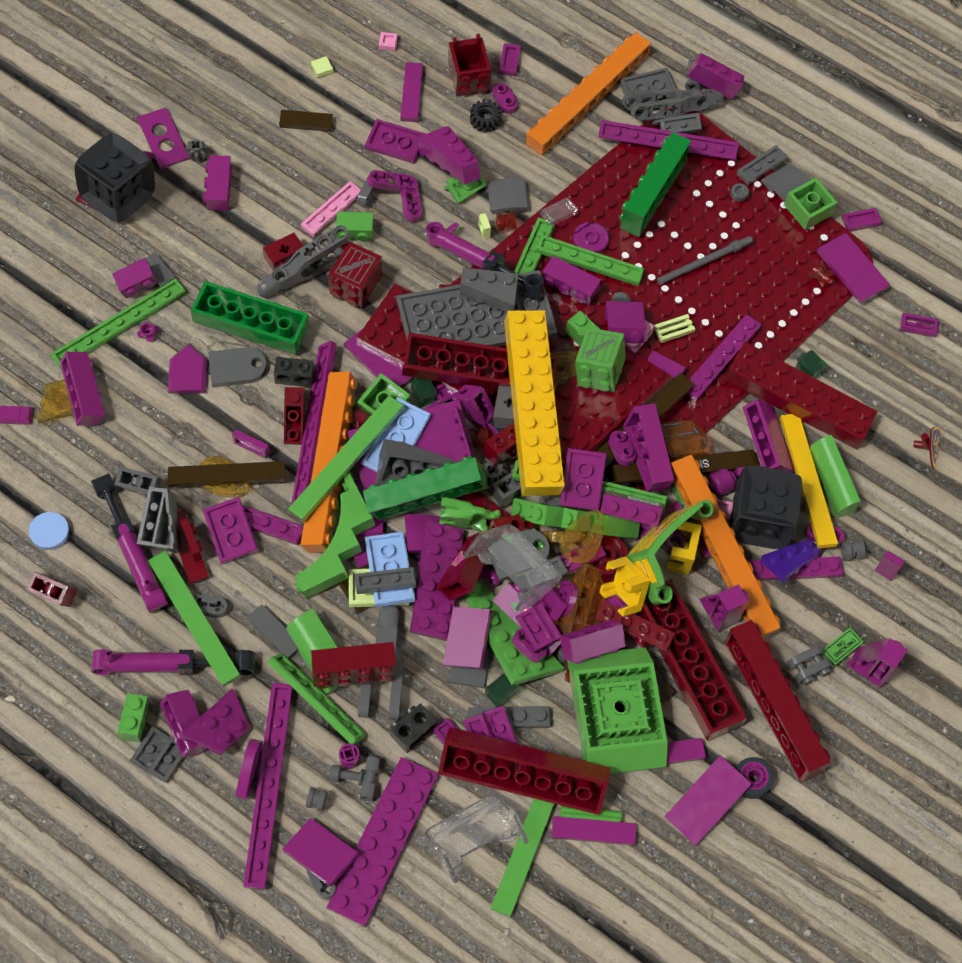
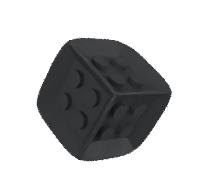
M110 133L98 140L75 163V179L79 194L89 205L112 221L119 223L127 219L143 206L154 193L155 174L151 160L139 148L115 133Z
M762 466L744 467L736 484L729 527L735 533V540L743 544L770 549L787 547L793 538L799 517L802 495L801 476L792 472Z

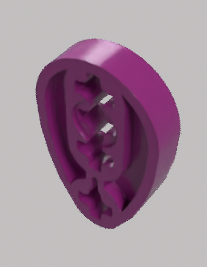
M251 738L247 745L239 774L236 798L247 800L262 753L263 743L261 740Z

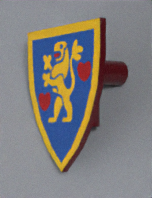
M932 427L930 429V438L927 433H923L921 435L922 441L914 440L913 443L914 448L929 449L932 469H935L943 440L939 427Z

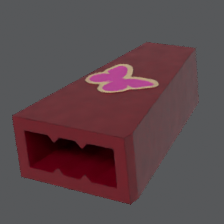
M479 532L467 538L436 586V589L449 601L472 592L489 554L486 544L490 542Z

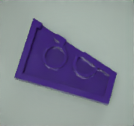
M806 539L761 555V562L785 583L788 581L789 576L799 572V568L807 566L820 555L821 549L810 539Z

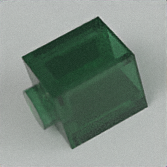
M811 349L807 353L803 352L797 358L798 362L795 368L817 379L824 373L827 363Z
M415 378L411 381V391L419 408L437 401V392L431 380Z
M503 673L485 688V696L496 707L504 705L516 694L517 684L512 686L507 676Z

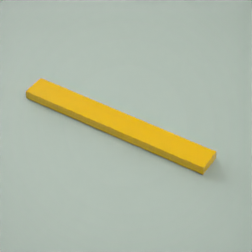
M792 414L781 415L780 421L796 474L802 478V496L817 547H836L838 541L802 421Z

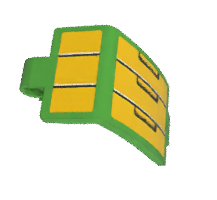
M702 500L670 514L659 522L658 527L654 526L626 556L650 579L647 595L654 605L668 603L672 599V589L664 585L662 571L655 557L656 551L691 516L696 520L711 516L713 513L711 501ZM701 507L704 509V514L700 511ZM659 591L663 593V599H660Z

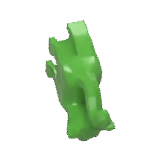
M442 497L441 507H446V509H441L440 524L458 528L471 527L475 531L488 532L487 519H496L501 515L499 510L490 512V510L473 506L468 501Z

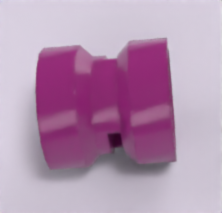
M345 744L339 750L340 764L344 768L353 769L360 762L359 750L354 744Z

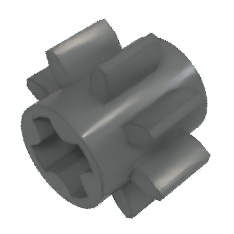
M194 139L191 142L188 141L189 147L185 149L189 159L196 160L197 162L203 158L205 159L208 147L205 146L204 140Z

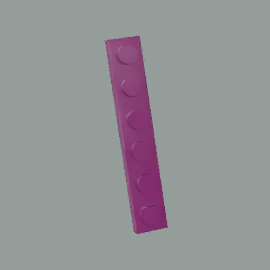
M746 314L689 379L694 383V387L686 395L696 402L738 354L744 341L748 343L760 329L761 324Z
M840 556L817 557L807 566L799 568V572L789 576L788 580L842 577ZM747 560L752 565L754 577L759 581L780 580L761 560Z

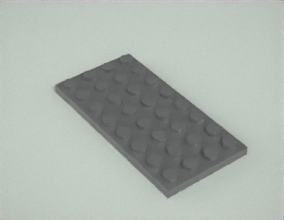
M540 270L519 274L525 278L530 274L541 275ZM517 282L514 311L545 310L548 338L557 336L558 332L545 287L543 297L532 300L527 297L524 285ZM461 284L396 296L406 341L410 332L495 347L506 346L504 320L507 312L500 309L495 310L488 304L478 303L461 296Z

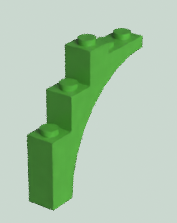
M519 498L513 499L511 516L520 515L522 520L545 526L562 527L608 536L638 538L640 522L598 512L555 506Z

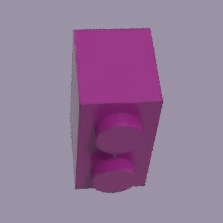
M146 258L112 273L119 291L125 298L134 297L137 293L150 289L159 283Z

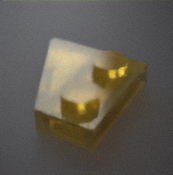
M64 379L46 384L44 397L40 403L41 409L36 417L38 424L74 415Z

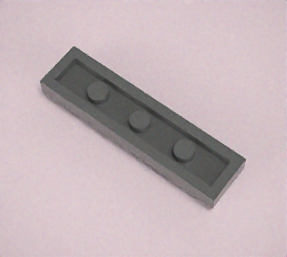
M549 706L505 707L513 729L550 728ZM468 707V718L495 707Z

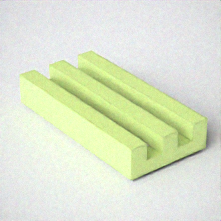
M686 314L654 325V330L660 342L663 343L695 332V327L692 326V321L689 320V315ZM684 327H688V328H686V329L677 331L678 329H681V328H684ZM669 332H674V333H671V334L662 336L663 334H666V333H669Z

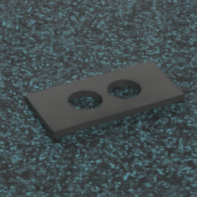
M488 640L482 670L451 667L448 683L484 688L491 648Z

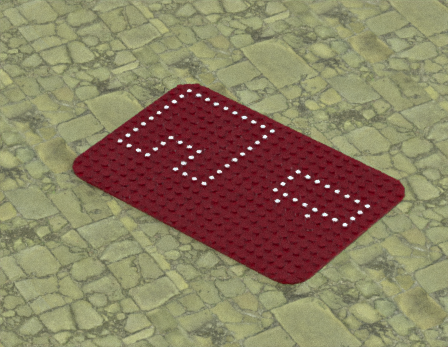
M689 111V112H687V113L684 114V115L694 114V113H699V112H697V111ZM700 113L702 132L689 133L691 135L736 142ZM656 119L646 120L640 125L661 130L660 125H653V120ZM623 141L489 252L495 251L503 255L505 267L515 271L538 217L555 223L551 238L574 245L573 235L575 229L585 222H590V224H600L608 232L609 241L607 247L600 254L644 268L640 283L636 286L573 265L601 279L599 291L590 305L580 303L576 298L565 295L560 290L549 287L544 283L558 332L557 336L548 338L550 356L558 357L554 394L576 375L575 361L580 346L565 333L567 321L581 311L600 330L608 331V323L605 320L606 301H611L613 294L617 292L626 293L630 297V302H643L645 320L653 326L686 314L689 315V320L692 321L695 332L661 343L653 329L652 335L635 353L647 360L652 351H655L686 367L683 375L690 379L746 314L761 324L760 329L748 343L784 361L853 296L820 257L817 249L847 233L873 264L871 253L859 238L831 216L805 230L784 206L785 202L776 192L771 193L762 183L763 178L774 173L773 170L747 185L737 175V171L757 157L740 144L736 160L688 152L686 163L640 237H637L620 229V217L623 213L622 206L626 200H630L633 188L638 187L640 177L642 175L645 176L648 164L654 162L657 150L662 148ZM738 183L746 185L749 189L747 199L741 202L735 201L730 195L732 187ZM748 236H751L753 239L752 243L742 247L741 250L735 253H728L661 285L657 282V278L729 246L735 240L740 241ZM541 256L535 270H540L541 276L551 257ZM475 265L471 267L472 269L483 270ZM462 275L450 285H460ZM684 327V328L678 329L677 331L686 329V328H688V327ZM669 332V333L663 334L662 336H665V335H668V334H671V333H674V332ZM734 359L696 402L685 395L659 419L663 436L667 435L664 437L669 459L682 457L749 394L724 380ZM423 379L429 385V380ZM431 380L434 387L440 385ZM496 391V393L494 394V396H493L492 399L490 400V402H491L492 404H493V403L496 401V399H497V393H498V391ZM466 418L488 439L494 436L491 430L488 431L483 425ZM676 423L683 424V425L667 426V428L664 426V425L676 424ZM692 426L696 429V431L701 433H695ZM695 433V434H689V435H685V436H684V435L676 436V435H678V434ZM617 461L604 471V474L612 482L615 480L612 466L619 464ZM643 482L631 483L628 486L646 491ZM600 501L598 513H600L602 501Z

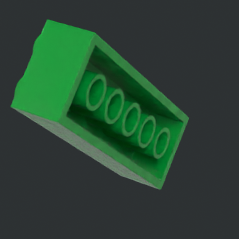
M674 132L671 133L669 138L666 137L664 139L662 149H658L654 156V162L648 164L647 173L645 176L642 175L640 177L638 187H634L630 194V200H626L622 206L623 213L620 217V229L640 237L686 163L691 140Z
M204 281L190 310L194 323L294 355L297 354L310 325L308 313Z
M470 456L461 459V462L445 463L442 465L443 467L438 469H425L424 473L418 475L416 473L408 474L401 480H388L387 484L381 486L379 484L371 485L367 490L363 491L368 513L377 520H382L442 501V497L453 499L487 489L489 486L484 467L476 458Z

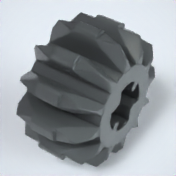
M487 458L484 459V463L480 462L484 467L486 479L491 490L493 483L509 474L507 464H502L501 462L494 466Z

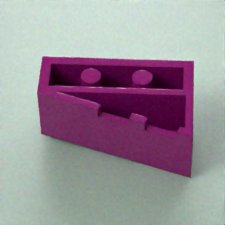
M739 584L717 590L699 599L717 632L739 623L749 602L746 591L742 590Z
M889 638L858 647L846 666L881 688L896 669L908 649L899 641Z

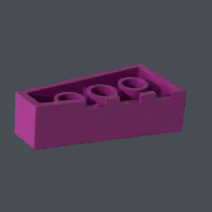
M449 126L441 127L438 130L417 137L420 155L428 157L429 161L433 164L437 163L440 165L442 170L449 171L451 176L463 184L481 179L478 160Z
M653 403L634 406L623 427L635 450V460L646 491L652 492L668 489L674 481V473L671 470L656 405Z

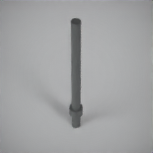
M748 236L740 241L735 240L729 246L657 278V282L661 285L728 253H735L741 250L742 247L752 243L753 239L751 236Z

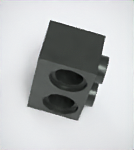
M276 357L274 367L275 384L312 388L315 371L314 361Z
M420 703L416 707L412 706L402 720L397 719L391 725L390 736L408 753L437 726V720ZM416 717H423L425 721L423 723H416L414 719ZM402 730H407L410 732V735L402 737L399 733Z

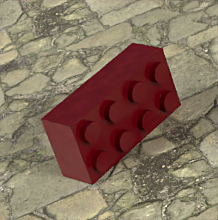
M386 642L311 650L313 686L319 689H326L331 685L345 687L351 685V683L364 685L371 683V681L389 682L395 679L396 659L394 643Z

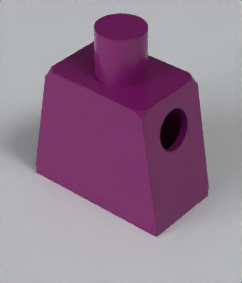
M464 385L453 395L452 401L460 400L464 417L483 426L493 418L495 409L483 387Z

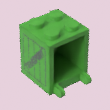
M593 328L578 330V336L584 339L575 361L577 385L584 388L614 392L626 359L624 333Z

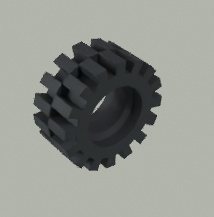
M482 99V102L478 100L477 104H473V107L470 109V124L473 125L474 129L477 128L479 132L482 129L483 133H486V130L492 132V129L495 131L501 123V109L499 105L496 106V102L491 103L489 99L488 102H485V99ZM487 113L490 114L492 117L489 119L481 118L479 115Z

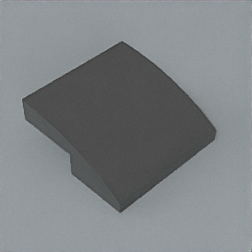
M791 164L762 179V183L771 193L776 192L784 202L788 192L810 181L809 177Z
M504 178L488 181L490 212L492 215L505 211H510L513 214L528 210L524 178Z
M152 726L129 760V763L165 783L182 756L175 739Z

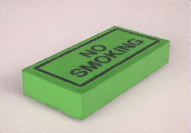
M849 628L823 649L825 651L823 656L826 659L829 658L833 667H835L863 644V640Z

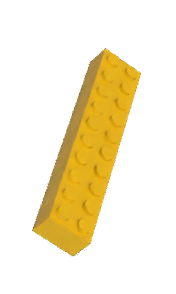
M545 310L507 311L504 325L522 496L560 495L564 488V477Z

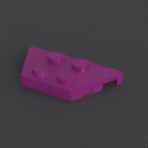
M233 689L228 691L186 729L179 738L183 741L188 739L197 743L198 747L209 749L213 753L222 755L249 729L235 691Z

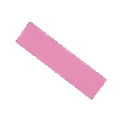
M349 181L303 221L301 228L312 237H315L337 218V212H344L357 200L361 189Z

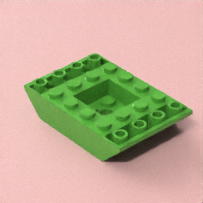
M646 647L618 650L614 653L607 652L601 654L599 658L585 659L580 664L567 660L583 761L611 767L610 774L666 767L668 742L654 663ZM616 702L624 704V712L616 711Z

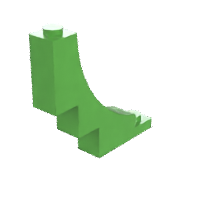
M349 472L343 477L344 481L341 482L345 492L340 494L341 514L331 543L312 565L295 575L297 579L295 587L299 594H304L306 599L349 578L342 561L362 552L355 535L375 526L373 518L368 513L367 506Z

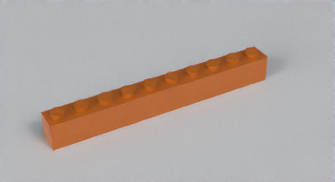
M637 32L632 36H628L621 46H617L614 52L603 60L600 66H596L589 76H585L582 82L575 86L567 97L564 96L556 107H552L545 117L540 118L534 128L531 127L527 131L526 145L542 156L619 83V79L624 78L649 54L651 42Z
M350 371L329 372L311 482L349 440L348 431L352 422V407L355 405L354 395L358 387L357 379ZM341 481L304 521L301 546L308 553L324 552L333 539V527L336 525V509L339 507L338 496L342 489Z
M691 454L672 462L670 465L674 473V483L686 507L702 500H709L713 504L711 516L696 520L693 517L692 519L695 524L702 525L700 534L727 587L739 584L741 589L746 591L749 602L742 614L744 621L747 622L752 619L754 624L759 626L762 638L777 632L781 628L780 620L771 610L770 600L764 596L760 581L754 577L752 565L746 561L742 546L737 544L735 533L728 526L725 513L719 509L717 498L714 493H711L707 478L702 476L698 461ZM701 507L700 511L704 514V509Z

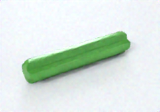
M565 806L560 808V817L621 822L622 818L620 811L601 809L600 815Z

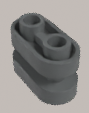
M821 645L812 647L786 662L790 670L797 668L799 673L795 675V678L799 684L807 685L815 680L814 677L818 675L823 677L831 672L833 664L829 658L822 660L821 655L825 651ZM813 660L816 663L808 668L804 666Z

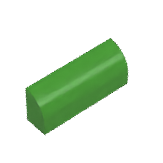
M832 435L826 436L816 441L810 447L818 478L835 518L854 514L860 503V498Z
M313 608L295 618L286 628L311 672V650L338 648ZM331 685L329 688L323 689L327 696L341 687L339 685Z

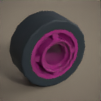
M756 757L746 758L736 767V770L751 783V786L742 794L743 797L757 799L764 796L771 788L774 779L773 771L763 759ZM748 775H755L758 781H751Z

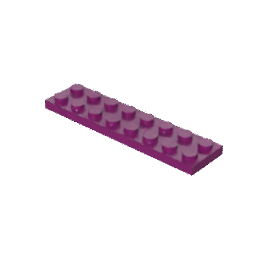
M403 757L400 758L355 848L359 856L343 873L335 893L326 907L328 910L363 927L366 926L436 782L437 773Z

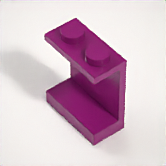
M606 301L605 320L608 323V331L624 333L625 343L644 344L646 326L643 302Z

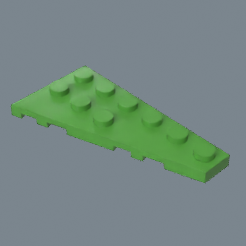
M477 580L472 592L465 594L464 597L470 608L490 609L492 611L487 640L511 685L563 672L565 668L553 655L548 656L546 654L541 662L534 663L514 646L512 637L521 628L493 601L495 596L480 580Z

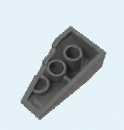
M384 439L379 453L376 484L384 485L391 479L401 480L408 474L416 473L418 475L424 473L425 469H438L443 467L442 465L445 463H458V461L404 442Z

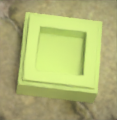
M327 56L311 61V66L317 78L333 73V68Z
M486 213L480 214L478 225L484 239L490 238L491 227Z

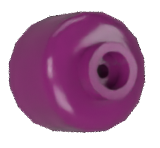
M725 468L711 473L708 482L711 493L714 492L717 496L732 492L737 484L734 473Z

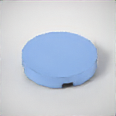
M42 513L35 517L30 524V539L40 549H57L68 539L69 525L65 518L58 513Z

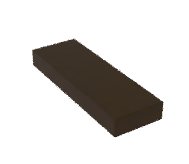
M281 110L279 127L331 132L333 114Z

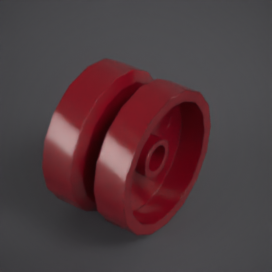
M600 535L592 540L596 538L599 540L606 553V557L587 566L584 571L586 576L593 582L606 584L614 581L617 568L607 570V562L626 557L628 550L625 544L617 537Z

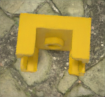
M685 521L677 528L678 530L690 532V535L683 534L686 539L684 548L674 546L670 555V559L681 561L683 564L668 561L666 570L689 575L695 559L702 525ZM672 541V544L679 545L677 542Z
M627 557L607 562V570L617 568L614 581L601 585L599 593L604 598L618 595L628 605L618 609V612L623 617L641 611L650 579Z

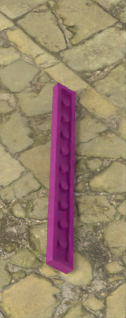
M333 341L319 345L291 505L311 483L329 372H333L334 357L336 355L337 344Z
M272 683L243 884V887L248 889L265 890L293 690V687L289 684Z

